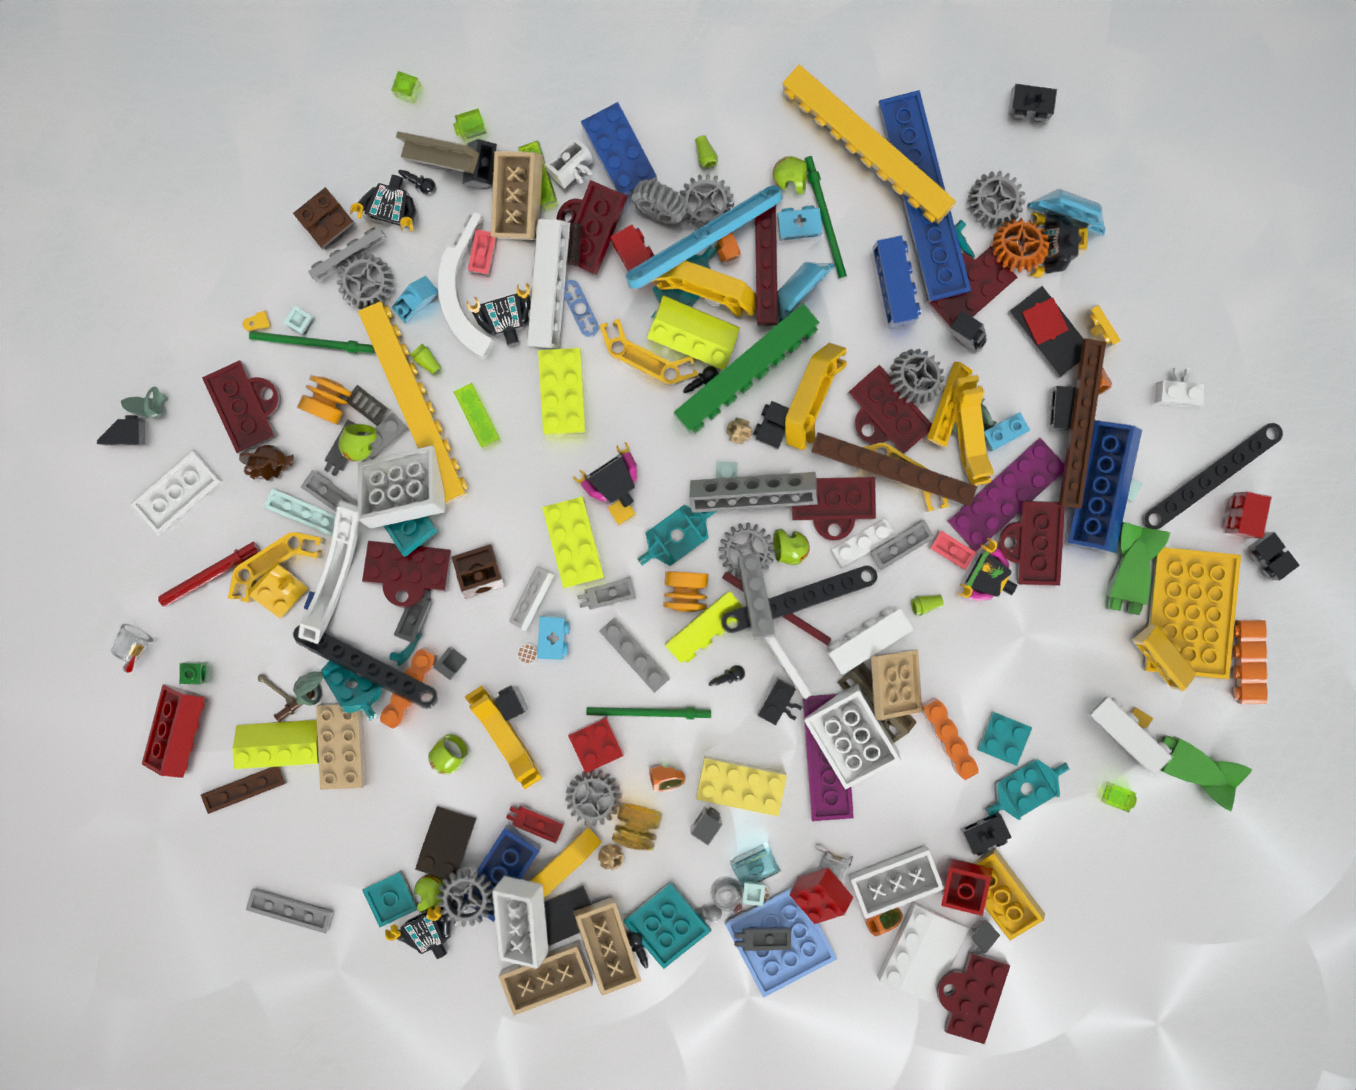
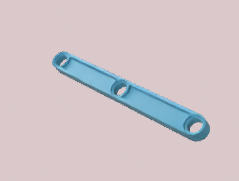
M776 185L766 187L633 268L626 274L629 287L632 289L643 287L775 206L783 199L781 188Z

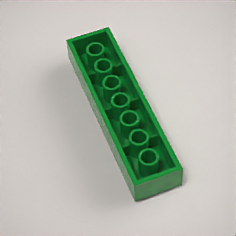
M804 303L801 304L677 408L673 415L689 434L691 432L698 433L705 425L703 422L708 418L712 421L721 413L720 408L722 406H730L737 400L738 397L736 395L740 391L744 394L753 386V380L756 378L761 380L769 373L770 370L768 368L771 365L776 367L786 357L784 354L788 351L792 354L801 346L802 339L808 340L817 333V326L820 322Z

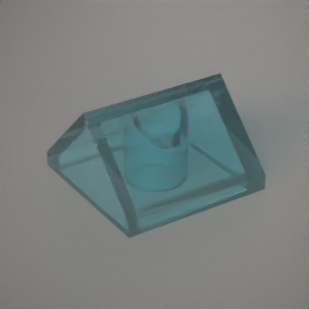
M768 842L730 859L731 867L743 889L745 881L758 883L781 872Z

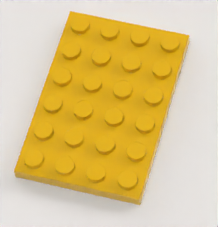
M1164 547L1155 557L1148 626L1150 624L1161 625L1166 630L1168 640L1175 642L1181 649V652H1179L1184 659L1188 658L1194 665L1193 670L1196 676L1229 679L1241 555ZM1145 657L1144 671L1157 672Z

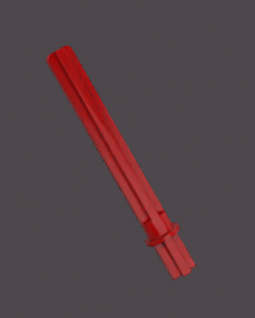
M253 541L239 550L235 549L234 553L158 597L159 603L166 607L260 552L259 547Z

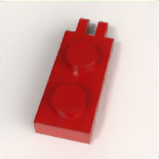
M522 805L519 808L510 806L509 810L516 813V816L507 814L506 818L513 821V826L556 844L564 825L563 822Z

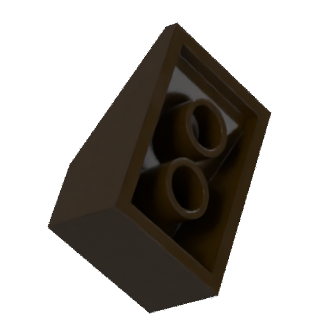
M437 806L415 870L443 879H450L449 875L452 872L457 876V871L462 867L477 818Z

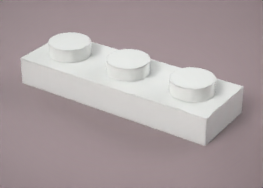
M886 518L834 547L831 551L842 568L894 538L896 535Z
M536 566L509 620L510 623L527 631L554 577L553 574Z

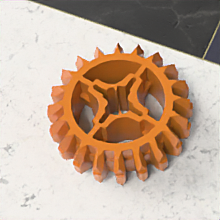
M1022 217L1018 222L1013 218L1011 224L1005 221L1004 227L1000 226L993 236V256H997V263L1003 262V268L1009 266L1011 272L1015 268L1018 269L1019 273L1023 269L1028 273L1031 268H1038V265L1042 264L1045 257H1047L1049 249L1048 235H1044V228L1038 229V223L1032 225L1030 219L1027 222H1023Z

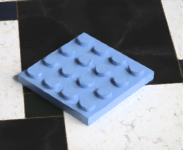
M793 886L769 898V900L763 903V906L756 905L725 922L733 941H743V938H734V933L742 932L743 928H791V950L744 951L743 947H737L763 998L837 960L820 924H814L789 895Z

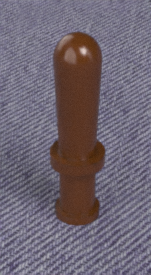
M314 690L306 693L310 699L315 696ZM295 699L290 704H285V708L273 716L281 723V720L289 714L293 715L294 711L302 705H298Z

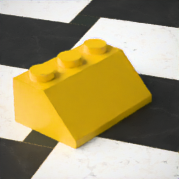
M1150 624L1135 636L1132 641L1171 689L1184 692L1196 676L1193 670L1194 665L1188 658L1184 659L1179 653L1181 649L1175 642L1168 640L1166 637L1168 633L1161 625Z

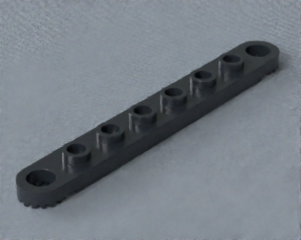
M1269 423L1251 434L1146 511L1142 518L1144 526L1157 530L1166 525L1278 443L1283 436L1282 428L1276 423ZM1269 428H1274L1275 432H1277L1274 439H1269L1266 435ZM1153 513L1159 516V522L1156 525H1151L1149 522V516Z
M862 566L769 598L772 620L870 587L877 581V572L871 566ZM863 571L871 573L872 579L870 582L862 579L861 574ZM747 606L728 612L723 616L721 625L724 631L733 634L751 628ZM727 618H735L738 624L737 627H728L726 623Z
M300 625L295 628L293 637L296 643L307 648L309 651L422 708H432L437 704L438 695L433 687L326 633L323 634L318 644L298 637ZM430 693L433 696L430 701L425 702L421 700L422 695Z

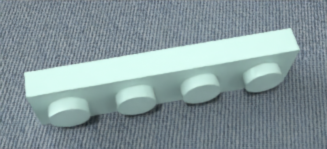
M274 488L271 489L264 508L333 537L335 514Z

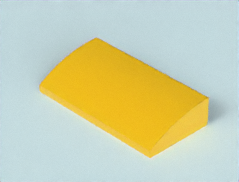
M993 848L973 862V864L993 868L985 909L1009 940L1016 938L1044 921V911L996 848Z

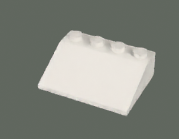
M434 446L358 463V507L361 508L359 515L361 523L372 529L445 512V493Z
M859 683L840 692L804 718L806 725L845 790L901 761L900 753L881 720H875L874 708Z
M912 901L877 974L879 981L898 991L934 1003L937 997L938 983L949 972L969 927Z

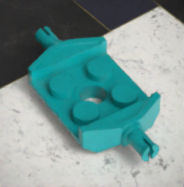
M709 245L703 255L695 254L686 261L711 269L708 260L717 250L715 248L712 249V246ZM656 285L652 288L658 303H660L662 296L665 295L692 307L701 297L680 289L660 290Z
M684 504L646 532L649 550L639 557L638 561L640 562L645 558L640 563L643 566L652 558H656L671 566L709 538L706 521L707 518L717 511L692 513L691 508ZM679 529L683 532V539L681 541H674L671 538L673 530Z
M328 661L321 669V672H323L324 680L343 712L364 711L368 720H372V717L374 719L377 715L371 705L379 699L382 693L381 687ZM350 682H356L358 684L355 688L352 689L346 687L347 684Z
M1035 759L998 781L995 788L997 801L996 804L986 809L988 815L991 817L1000 810H1004L1017 820H1021L1023 815L1055 796L1058 798L1060 796L1058 777L1070 770L1068 764L1064 762L1054 769ZM1024 783H1030L1032 786L1031 792L1028 794L1021 792V786Z

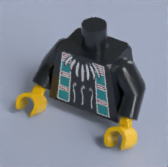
M391 175L389 185L378 183L376 187H372L357 203H353L350 207V215L353 212H358L357 218L359 219L362 218L363 211H365L364 214L368 218L400 226L401 231L406 226H409L410 232L414 230L413 223L417 211L413 198L410 197L406 190L401 189L404 178L397 175Z
M1032 213L1031 215L1037 216V221L1031 223L1032 225L1038 223L1039 226H1042L1046 223L1044 235H1048L1049 249L1048 255L1044 260V266L1038 265L1035 273L1029 275L1040 278L1044 273L1051 274L1066 270L1070 262L1078 257L1079 243L1081 241L1079 227L1072 226V222L1063 215H1046L1045 217L1041 213Z
M526 283V290L524 291L519 289L518 284L516 294L480 304L477 297H474L476 304L473 306L469 305L468 301H466L467 307L472 311L478 325L487 333L494 334L496 337L504 335L507 346L519 343L516 331L523 330L524 325L529 321L528 313L531 301L528 283Z
M438 905L434 908L428 907L427 911L408 919L399 930L396 924L391 925V931L385 930V938L389 941L397 939L404 942L420 954L432 950L436 959H440L447 954L443 944L451 937L452 919L447 921L448 915H442V908L438 907Z

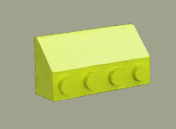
M663 295L648 329L647 338L724 370L733 352L740 327Z
M728 590L668 640L665 646L680 663L684 661L686 663L690 662L697 656L694 652L700 647L704 650L712 643L711 638L716 634L721 636L725 632L721 625L723 616L743 606ZM733 617L727 618L726 623L728 625L732 620L736 623L737 620Z
M317 720L236 725L232 748L234 769L318 764Z

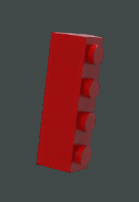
M162 684L142 760L143 766L160 776L184 777L185 771L188 768V758L193 748V740L199 726L198 721L204 707L205 697L192 691Z

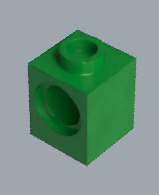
M186 661L180 663L179 684L207 683V662Z

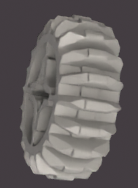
M991 171L989 178L983 174L981 180L977 179L975 181L976 186H972L970 189L974 194L968 196V199L973 200V202L969 203V207H975L971 214L975 215L978 213L980 215L976 219L978 222L982 218L985 219L984 226L991 222V227L995 228L998 222L999 226L1004 227L1005 221L1011 224L1013 218L1016 220L1019 217L1017 213L1023 211V208L1019 205L1025 204V200L1020 198L1025 195V192L1018 191L1022 184H1014L1017 180L1016 177L1009 180L1010 173L1002 177V171H998L996 176ZM995 184L992 193L981 194L984 187ZM1003 186L1009 190L1011 196L1004 193ZM995 195L997 196L998 200H1001L998 204L996 203V200L993 199ZM982 203L989 205L990 213L983 207ZM1012 204L1008 213L998 215L1001 206Z
M701 174L698 175V182L694 178H690L692 186L685 183L684 188L687 191L680 190L679 192L681 196L685 197L684 200L688 206L683 219L690 217L687 224L691 225L694 221V229L696 230L699 224L704 226L729 211L730 209L727 207H734V202L728 201L733 198V194H726L730 191V186L722 188L725 181L721 180L718 184V176L716 175L713 181L709 180L710 174H706V180H702ZM702 187L713 188L708 193L697 191V189ZM718 193L721 195L723 199V207L721 211L717 208V205L714 203V199L716 198V195ZM691 195L698 202L694 212L691 211L688 203ZM710 197H711V200H710V203H709L711 206H709V205L706 204L705 206H702V208H701V205H702V201H701V200L703 199L704 201H706L707 199H710ZM704 212H710L711 214L716 215L711 218L698 217L699 215L701 216V214H703Z
M640 181L632 193L631 199L635 207L641 213L646 214L647 217H651L660 223L679 224L687 212L688 206L684 197L679 195V192L667 187L666 184H661L659 181Z
M365 253L361 254V259L354 255V262L347 259L346 262L349 266L341 265L344 273L338 272L337 274L343 278V280L337 281L338 285L343 286L338 289L339 293H345L342 297L343 300H349L348 304L350 306L356 303L357 309H361L363 304L364 308L369 307L370 303L373 305L377 301H381L384 304L385 302L381 298L383 296L386 298L390 297L386 290L393 291V287L388 285V283L394 282L393 278L388 277L392 274L391 270H386L388 264L386 262L382 263L380 257L375 260L373 254H370L367 259ZM366 266L360 274H353L359 267ZM373 267L379 270L381 282L373 279ZM367 277L372 283L364 286L359 280L362 281L363 278ZM350 281L357 283L358 297L352 293ZM379 288L374 295L365 298V295L367 296L371 289Z
M909 349L894 359V363L890 366L892 371L888 376L893 380L890 381L889 385H895L896 388L893 389V392L898 391L900 393L899 398L905 397L906 403L912 400L913 405H917L919 402L922 405L927 403V401L931 402L934 400V397L940 394V390L944 386L941 382L945 379L940 374L943 373L944 369L938 368L940 362L934 361L935 355L929 357L928 351L922 353L920 349L915 351ZM908 363L917 364L916 367H907L905 365ZM919 386H925L928 388V390L926 391H919L916 389Z
M739 523V531H736L732 526L730 528L733 532L732 535L728 532L724 533L729 539L727 541L724 539L720 540L721 543L726 544L725 548L719 547V551H725V555H720L719 558L727 559L722 565L723 567H726L728 564L731 565L728 569L729 573L736 569V577L740 575L739 566L732 561L729 548L737 550L740 556H743L741 549L736 546L746 547L751 540L750 546L752 548L750 549H752V552L759 554L761 567L763 566L768 570L769 566L765 564L766 560L773 562V559L769 558L768 554H775V551L769 550L768 547L774 546V542L767 544L766 540L770 539L771 535L763 537L762 534L766 530L763 528L760 532H757V524L754 525L753 530L750 529V523H746V529H743V525ZM750 533L746 543L737 544L732 542L736 536ZM756 536L763 544L764 554L756 551L753 547Z
M594 770L590 771V776L583 771V779L576 775L575 780L578 783L570 781L569 785L574 789L567 788L566 793L572 795L565 798V801L572 802L567 805V809L574 808L575 810L572 811L571 816L573 817L578 813L577 822L585 818L584 825L586 826L589 824V820H593L592 825L596 826L598 819L601 825H604V817L611 821L612 816L609 813L616 815L618 812L613 806H621L620 802L615 801L622 798L621 794H615V792L620 790V787H612L616 783L615 779L610 782L607 781L610 774L607 773L605 778H602V770H599L598 776H594ZM591 782H599L607 789L597 790ZM585 784L587 795L577 800V791ZM590 792L593 793L594 796H600L596 800L597 803H595L593 800L588 799L590 798ZM610 795L611 802L608 808L602 812L600 801ZM580 806H591L596 814L587 813Z
M468 868L465 871V875H463L461 869L457 871V876L452 872L449 875L450 879L445 878L443 880L445 885H440L439 890L443 893H439L437 898L443 901L438 903V907H445L441 914L443 915L448 912L447 921H450L452 917L455 918L454 925H457L460 920L462 921V927L466 926L467 921H469L471 926H474L475 919L481 923L483 921L482 916L487 918L489 915L487 910L493 909V905L490 904L494 902L493 896H488L493 893V889H487L491 882H483L486 877L484 874L480 878L476 877L478 875L477 870H475L473 875H470V869ZM459 882H469L465 889L457 888L455 890L451 888ZM475 885L481 891L483 900H480V897L475 895ZM470 889L468 893V901L465 902L464 906H462L464 902L463 896ZM449 895L458 902L457 910L452 906ZM468 906L481 907L473 913H464L465 908Z

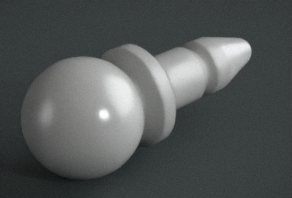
M716 905L695 909L704 921L708 919L710 922H717L722 917V911Z

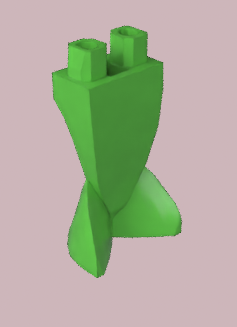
M1126 522L1122 523L1120 545L1123 557L1107 588L1106 597H1109L1108 609L1121 611L1124 600L1129 601L1127 613L1140 615L1143 605H1147L1151 582L1150 561L1165 547L1169 540L1170 532L1143 528Z
M1163 735L1160 742H1163L1171 750L1169 754L1172 758L1160 771L1178 779L1202 785L1207 794L1217 804L1231 811L1236 788L1251 773L1252 769L1238 763L1212 761L1206 754L1190 743L1175 736Z

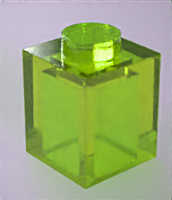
M398 71L391 91L395 97L415 104L422 84L417 77Z
M479 108L455 115L456 122L453 123L456 135H461L463 140L487 133Z
M1108 782L1101 801L1115 808L1130 812V809H1133L1136 805L1137 797L1135 796L1137 793Z

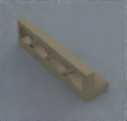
M397 131L396 138L404 142L401 153L403 159L474 173L479 153L469 146Z
M862 662L840 678L838 683L844 690L851 687L846 682L849 678L856 684L859 683L874 708L872 672ZM910 714L881 720L894 743L907 735L917 723ZM889 726L895 727L900 733L894 735L890 731Z

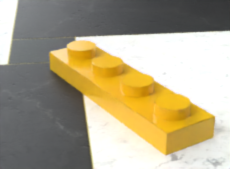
M961 362L953 363L927 437L928 440L940 447L947 446L956 421L953 393L957 379L971 376L973 372L972 369Z

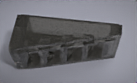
M356 385L351 396L345 400L376 426L390 412L387 406L359 385ZM361 392L362 395L356 403L352 402L356 395ZM367 397V402L360 408L359 405ZM371 402H374V406L367 413L365 410L368 408ZM379 406L381 408L375 417H372V414Z

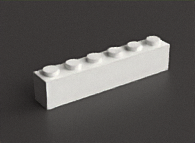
M538 219L535 230L537 238L536 246L534 247L535 261L532 269L533 284L530 291L531 307L528 313L529 330L526 335L527 346L559 349L570 222Z

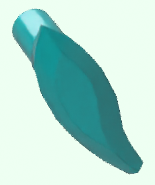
M959 220L955 225L960 248L974 258L975 255L961 233L966 223L963 220Z
M420 633L415 643L410 642L400 654L391 652L390 660L397 661L398 666L404 664L411 656L423 634Z

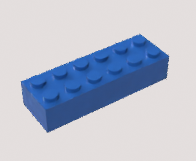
M1099 420L1094 421L1082 509L1075 508L1068 540L1069 544L1116 553L1142 434L1140 428L1133 425Z

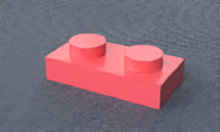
M475 230L468 271L489 275L496 238L491 237V232Z
M939 531L929 548L963 570L968 568L977 553L943 531Z

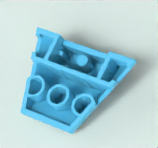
M1058 188L1027 204L1028 208L1044 214L1052 210L1087 223L1085 228L1105 235L1106 230L1102 207L1098 202Z
M804 262L777 291L778 324L790 315L816 284L835 266L833 263Z

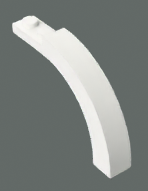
M474 211L472 216L469 215L464 223L466 228L463 233L458 234L454 242L456 247L453 248L447 245L438 272V295L441 309L451 330L468 349L485 360L494 341L482 334L471 324L462 309L458 296V274L461 263L474 239L475 230L479 229L484 220L482 215Z
M340 501L337 506L333 537L326 565L311 604L300 623L299 638L318 644L327 628L341 595L354 555L359 533L357 532L360 507Z

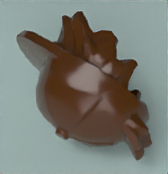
M273 445L260 446L254 453L243 452L239 454L240 462L246 465L243 472L245 475H250V478L253 480L264 477L268 481L273 476L279 478L281 471L287 470L294 460V455L286 456L280 448Z

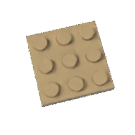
M906 650L871 656L875 720H884L922 712L918 650Z

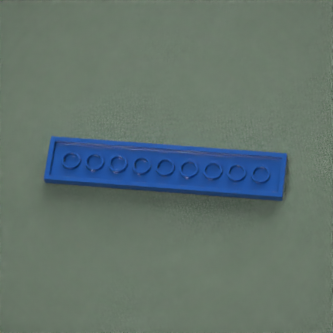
M920 90L879 100L878 103L888 142L946 191ZM902 193L929 302L971 292L951 211L939 224L935 221L930 222L924 217V212L919 207L917 209L912 207L907 201L909 198Z

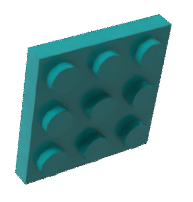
M672 882L667 884L623 921L632 933H638L639 931L643 935V946L663 969L712 930Z

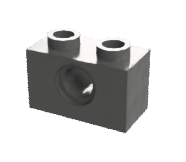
M703 807L690 827L691 835L709 845L722 826L720 813L712 807L709 809Z

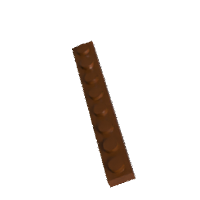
M1083 339L1059 506L1082 509L1106 342Z
M819 432L816 435L811 453L967 506H971L978 487Z

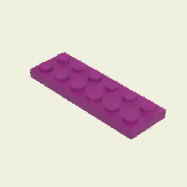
M1039 437L1001 471L991 483H988L974 496L971 506L964 505L947 521L948 524L972 550L978 551L981 545L989 541L987 538L991 539L1021 511L1022 501H1033L1064 472L1065 464Z
M839 693L811 695L806 699L802 697L804 718ZM804 721L811 820L824 821L854 818L852 788L850 787L845 790Z

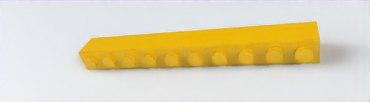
M800 64L782 82L783 93L790 100H797L800 103L798 106L805 113L808 114L810 112L815 116L814 120L821 127L825 125L831 130L829 133L836 140L839 141L841 139L845 142V147L852 154L856 152L862 157L860 160L868 168L872 166L877 170L876 174L883 181L888 180L893 184L892 188L899 195L903 193L909 198L907 200L908 203L915 209L919 207L924 212L923 215L930 222L935 221L939 224L955 206L956 200Z
M380 301L359 310V316L417 448L434 446L445 493V503L466 495V489L469 488L464 477L460 478L457 471L460 469L456 458H452L449 453L452 450L447 438L443 439L442 425L439 419L435 420L432 414L435 412L431 401H427L424 393H427L422 381L418 382L416 374H418L414 362H409L407 355H410L406 344H402L399 339L401 332L397 324L393 325L390 317H393L390 307L388 305L385 306Z

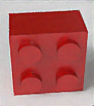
M633 224L610 236L612 245L628 272L655 256L650 246L645 247V238L639 227L635 229Z
M1247 491L1233 493L1228 502V507L1230 508L1229 516L1224 521L1225 533L1245 538H1263L1272 497Z
M608 716L574 730L568 735L585 773L624 756V751Z
M951 858L941 906L983 916L993 868Z
M828 867L798 877L789 894L814 924L845 915L853 899L851 893Z

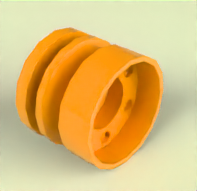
M310 375L309 380L318 384L316 388L306 385V388L313 392L312 397L302 395L297 408L338 425L344 412L338 409L336 405L337 403L343 405L348 403L340 399V395L344 394L350 397L352 392L348 391L342 384L326 377Z
M665 571L664 585L673 587V592L664 593V597H673V601H664L663 607L682 612L706 610L707 604L698 603V599H707V595L698 593V589L708 587L709 574Z

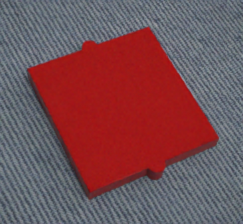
M1050 298L1040 304L1036 303L1034 307L1022 312L1037 345L1050 339L1054 340L1056 336L1069 330L1054 298Z

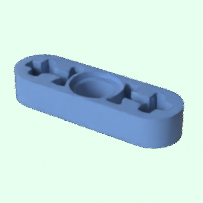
M567 280L565 282L564 297L581 333L586 337H593L599 330L595 316L579 283L575 280ZM568 285L576 286L575 294L577 298L580 295L582 298L574 300L571 293H566ZM578 303L585 304V313L577 314L574 311L575 305ZM588 314L591 315V317L587 318L589 323L595 324L591 333L588 330L584 331L586 327L584 320L581 322L578 320L585 318Z

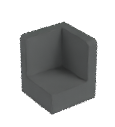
M450 646L433 668L451 680L467 658Z
M987 920L977 922L971 928L975 932L971 939L978 946L974 953L976 955L987 953L1000 937V934Z

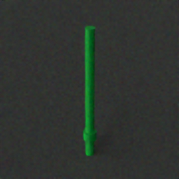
M808 156L804 158L808 170L807 178L809 183L812 184L817 205L820 208L822 222L839 279L847 277L820 185L821 177L819 171H816L813 157Z
M255 331L249 332V339L347 350L348 353H374L373 345L360 344L358 341L349 340L348 342Z
M587 707L586 715L686 718V720H694L695 718H711V710H695V707H686V709Z

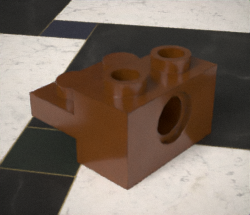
M326 187L293 213L322 249L355 223Z
M491 544L451 557L458 583L465 599L505 587Z

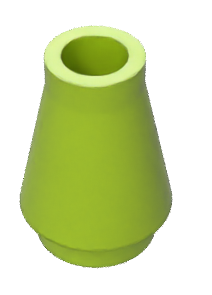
M705 135L697 137L695 143L699 165H702L704 169L715 166L718 163L717 153Z
M423 343L410 354L413 357V361L431 374L441 367L429 347H425Z
M940 594L920 595L911 599L913 613L920 616L944 605Z

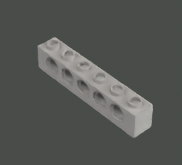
M816 472L690 480L689 499L692 513L816 505L818 504Z

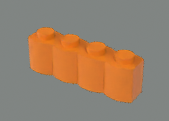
M1266 620L1235 621L1233 637H1235L1236 643L1232 648V654L1236 658V666L1233 667L1236 687L1233 688V697L1239 704H1267Z
M426 647L419 649L412 658L411 667L404 673L425 683L428 672L437 662L438 654ZM392 693L390 704L381 713L380 722L394 729L404 721L407 715V708L413 703Z
M936 698L923 703V715L931 722L935 736L941 740L942 749L951 759L954 771L964 780L978 774L977 763L968 755L967 745L958 736V730L954 722L948 718L945 705Z

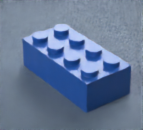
M618 102L581 121L582 128L615 191L630 196L640 181L653 180L657 182V175Z
M902 235L877 240L872 248L888 328L913 324L919 319L918 315H921L919 303L915 302L914 295L917 294L915 282H911L910 274L913 273L911 262H907V241H903Z
M506 825L477 869L478 875L476 877L480 878L483 874L486 876L483 882H491L487 889H494L504 876L521 880L538 855L541 846L509 825ZM475 885V895L480 897V900H483L481 891ZM470 889L463 896L464 903L468 901ZM491 902L490 904L493 905V909L487 910L489 913L487 918L494 922V902ZM470 906L471 908H473V909L476 910V911L481 908V907H478V906H476V907Z

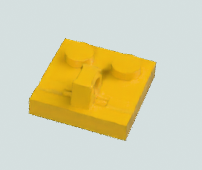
M1096 305L1090 309L1092 311L1090 317L1096 325L1089 330L1092 336L1095 337L1101 333L1107 344L1111 342L1112 345L1120 342L1121 339L1100 306Z
M276 562L248 591V594L278 618H281L309 588Z

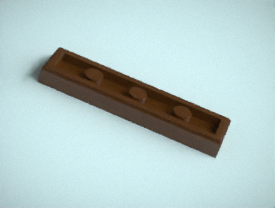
M275 766L201 794V798L207 813L210 814L284 785L287 782L281 766Z

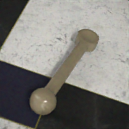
M260 674L258 676L259 682H264L284 697L286 703L290 704L294 701L292 695L288 696L269 682L265 675Z

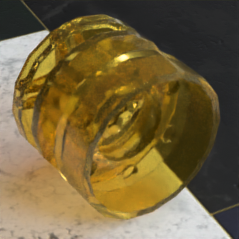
M621 803L617 818L625 822V824L615 825L614 829L617 832L613 833L612 840L630 849L654 850L655 843L650 840H656L657 835L649 831V829H659L662 813L635 804Z

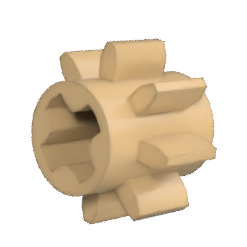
M737 417L735 421H731L726 429L727 434L731 436L729 441L739 444L748 441L752 436V428L748 426L750 421Z
M608 844L602 847L598 853V860L601 862L600 866L606 870L610 868L612 871L619 868L624 860V854L621 853L622 849L616 844L613 846Z

